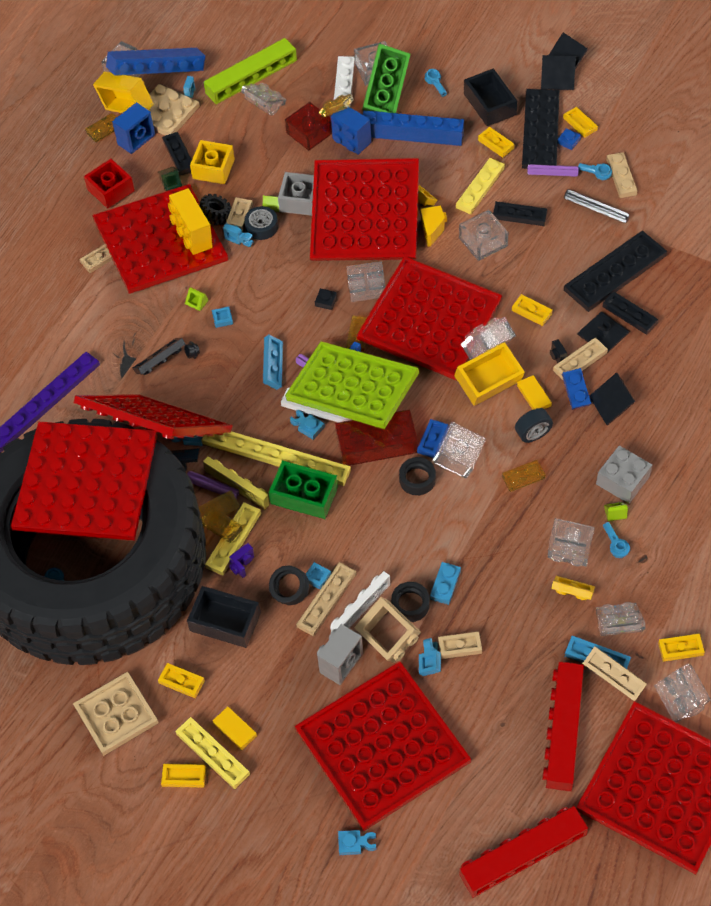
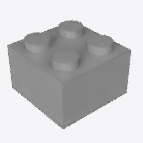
M285 172L278 196L279 212L312 216L314 175Z
M619 445L599 470L596 485L629 504L649 479L652 464Z
M342 624L337 629H334L329 636V641L326 645L323 644L317 652L320 673L341 685L363 655L362 636Z

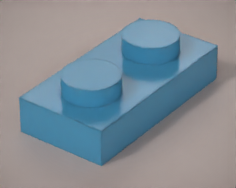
M445 562L441 563L430 594V600L447 605L450 604L461 567Z

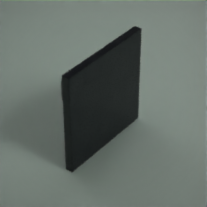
M563 32L549 55L576 56V69L588 48Z
M542 55L541 89L574 90L576 56Z
M601 311L577 335L587 342L594 338L598 339L608 349V353L630 331Z
M617 372L589 396L606 425H609L636 402Z
M200 448L172 450L171 452L184 466L185 471H187V463L198 462Z

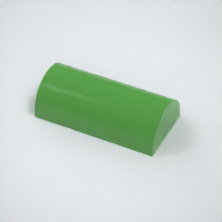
M378 44L362 107L363 111L396 113L410 53Z

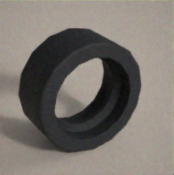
M414 457L406 460L399 469V482L401 488L406 493L420 496L427 494L433 489L436 470L429 460L422 457ZM413 469H422L429 474V479L424 483L414 484L406 479V474Z
M290 565L282 566L271 575L269 591L278 602L286 605H296L307 596L309 580L306 574L297 567ZM287 574L296 575L300 581L298 591L291 597H285L279 592L280 581Z
M404 582L394 589L391 603L410 622H416L425 617L429 610V594L427 589L417 582ZM407 593H415L422 598V605L417 610L406 611L399 606V598Z

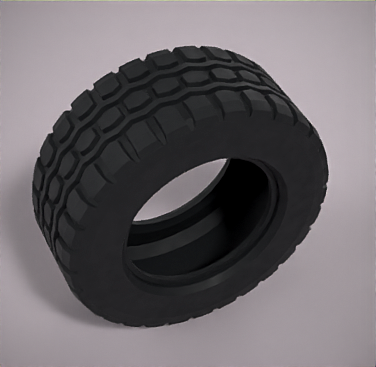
M72 419L68 422V424L134 429L132 426L120 422H115L112 425L110 420L93 419L91 422H88L87 419ZM36 429L23 434L24 439L16 438L3 447V453L0 452V636L25 653H30V655L46 661L52 659L53 662L59 664L73 665L75 662H78L79 665L98 664V661L103 659L104 663L120 659L124 653L131 655L143 649L146 642L151 644L165 634V628L170 629L182 616L181 611H186L195 596L194 592L197 591L201 582L206 561V537L192 482L181 462L166 446L156 440L140 514L142 527L131 551L117 565L97 576L76 581L50 579L35 573L26 566L28 550L37 532L12 530L11 527Z

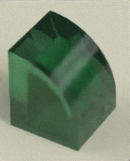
M174 166L158 171L165 191L182 186L178 171Z

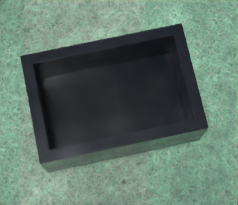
M494 68L464 79V95L486 126L517 115V99Z
M202 586L187 619L189 630L247 648L261 615L259 602Z

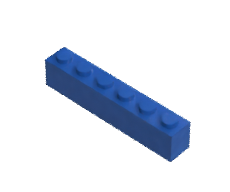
M198 48L108 51L106 68L114 75L203 71L206 55Z
M363 111V115L370 119L371 138L462 146L464 119Z

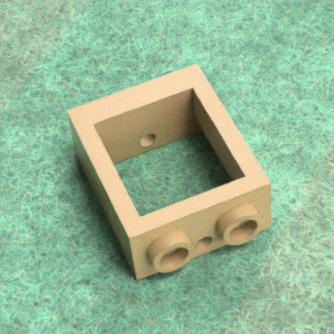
M382 597L379 598L354 627L387 661L393 663L403 658L405 655L404 651L417 642L418 635L421 633L389 600ZM388 611L407 629L406 633L389 652L369 633Z

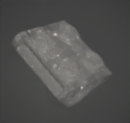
M264 83L242 86L241 93L245 94L244 97L247 101L269 115H274L280 106L285 105L287 100L281 96L280 92L271 90Z
M382 261L346 266L351 302L379 299L385 289Z
M625 602L620 605L606 604L602 607H596V616L601 636L617 635L620 632H623V634L635 633L645 630V621L636 603Z
M689 663L654 685L674 722H679L685 717L697 715L705 708L704 705L711 701L694 668Z

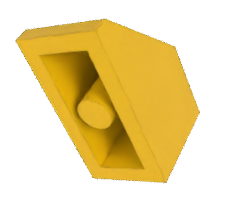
M441 205L420 209V221L427 247L432 246L444 231L447 215L446 212L442 211Z

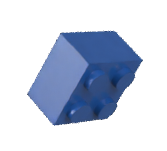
M137 102L112 121L117 144L130 154L134 153L155 136L151 112Z
M345 104L331 115L332 137L336 143H340L349 151H353L358 155L371 144L369 118Z

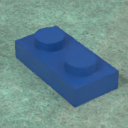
M581 368L563 372L562 377L572 410L590 406L591 401Z
M430 419L417 448V453L435 459L448 430V424Z

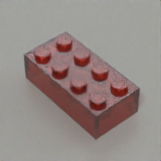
M410 409L395 412L385 429L355 420L335 423L337 442L342 464L351 466L417 453L418 440Z

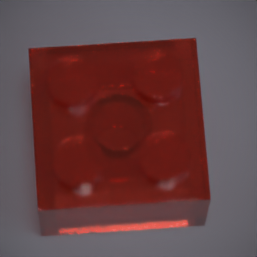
M308 102L285 119L286 133L308 151L332 135L331 118L311 102Z

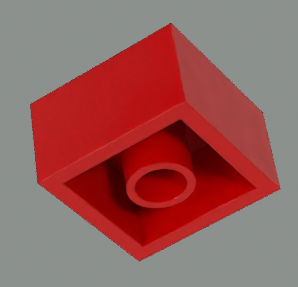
M109 159L84 176L87 190L107 209L135 191L132 177L112 159Z

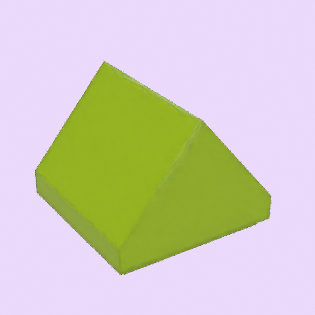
M263 195L262 206L269 207L274 212H279L278 197Z
M189 287L185 304L201 311L208 302L206 294Z
M618 502L604 505L608 521L627 519L628 506L625 503Z

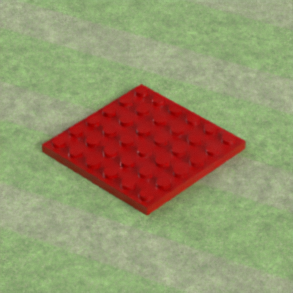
M419 158L315 160L310 260H402L404 256L416 260Z
M190 184L92 215L95 225L129 294L228 261V255L211 224L212 248L193 255L190 249H186L183 237H179L176 225H172L170 221L169 195L189 188L198 205L200 204Z
M404 256L359 330L357 340L457 381L454 376L457 367L469 360L500 304L502 295Z
M140 394L75 395L73 402L81 405L80 408L83 410L97 411L96 414L113 416V420L119 422L128 421L130 426L138 428L142 426L146 428L145 430L160 432L162 437L174 439V437L184 438V436L193 438L195 435L204 437V434L208 436H214V434L223 435V433H231L233 427L231 424Z
M38 421L11 524L12 530L135 541L155 449L157 431Z
M400 661L295 725V730L363 831L470 764L472 760Z
M634 701L576 807L577 811L696 875L711 846V740Z

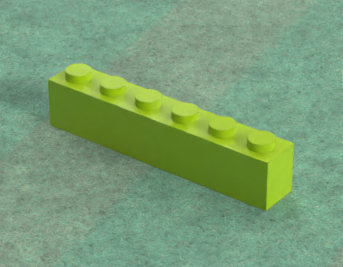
M283 38L203 81L205 93L215 104H218L297 61L296 48L286 38Z

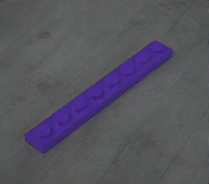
M85 352L0 426V452L4 451V446L21 436L100 365L99 361L88 352Z

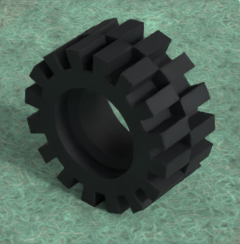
M208 194V196L204 195L199 204L211 225L212 223L214 225L225 223L231 211V206L227 199H222V196L217 197V194H213V196L211 194Z

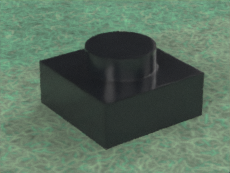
M320 288L315 300V306L332 310L338 297L337 292Z
M559 339L552 341L550 350L552 359L556 360L557 363L567 357V352Z

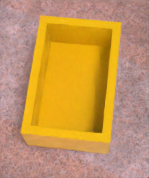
M103 72L93 83L105 110L123 113L136 102L147 110L153 106V101L142 78Z
M189 188L169 195L170 203H168V208L171 212L169 218L172 225H176L179 237H183L186 249H190L193 255L211 249L210 223Z
M504 342L458 366L454 376L472 404L476 406L521 381L525 372Z

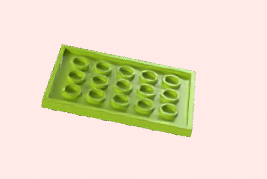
M321 341L285 397L290 402L385 429L418 376L419 369Z

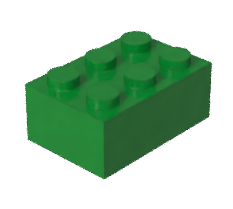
M282 460L269 490L270 504L326 519L338 489L337 475Z

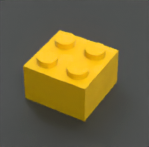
M200 140L190 164L192 179L225 184L235 160L233 145Z

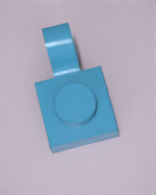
M432 638L424 639V653L419 654V674L426 676L441 672V653L438 651V642L432 643Z

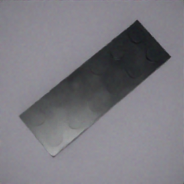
M526 89L522 169H527L529 164H557L560 90Z
M642 230L565 284L563 290L589 312L606 300L613 292H617L666 257L667 250Z

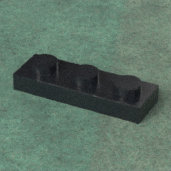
M175 132L163 136V143L179 176L190 173L192 159L179 133Z
M495 201L492 219L545 226L547 208Z
M613 292L603 302V308L646 335L658 324L656 317L616 292Z
M182 338L173 339L132 367L134 372L141 375L150 373L153 370L152 367L168 360L167 357L171 354L179 353L182 350L181 347L185 345Z

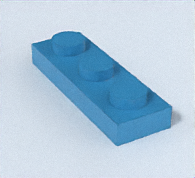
M267 335L264 337L263 383L278 390L282 387L283 341Z
M571 636L565 651V657L583 663L594 646H596L623 667L628 668L631 660L630 656Z

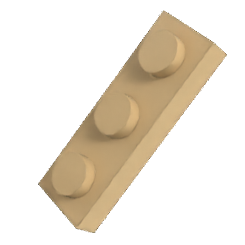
M624 152L607 155L606 161L612 170V178L619 197L636 196L637 188Z
M594 338L553 367V371L563 380V372L579 368L583 371L606 355L608 349L598 339Z
M594 646L582 663L633 701L638 698L647 685L646 682L596 646Z

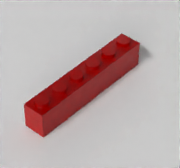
M559 662L558 669H553L552 681L556 682V688L551 689L550 700L554 701V708L550 707L548 720H552V727L547 728L546 740H550V747L545 748L544 760H548V767L543 768L542 780H546V788L572 792L584 670L583 664Z
M575 806L569 809L567 807L562 808L553 818H544L533 829L526 828L518 834V837L512 840L508 838L501 842L500 847L484 851L480 858L464 862L461 865L459 876L472 898L585 837L588 827Z

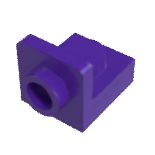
M249 543L229 556L230 569L235 575L239 574L242 578L246 576L243 565H248L254 558L253 548Z

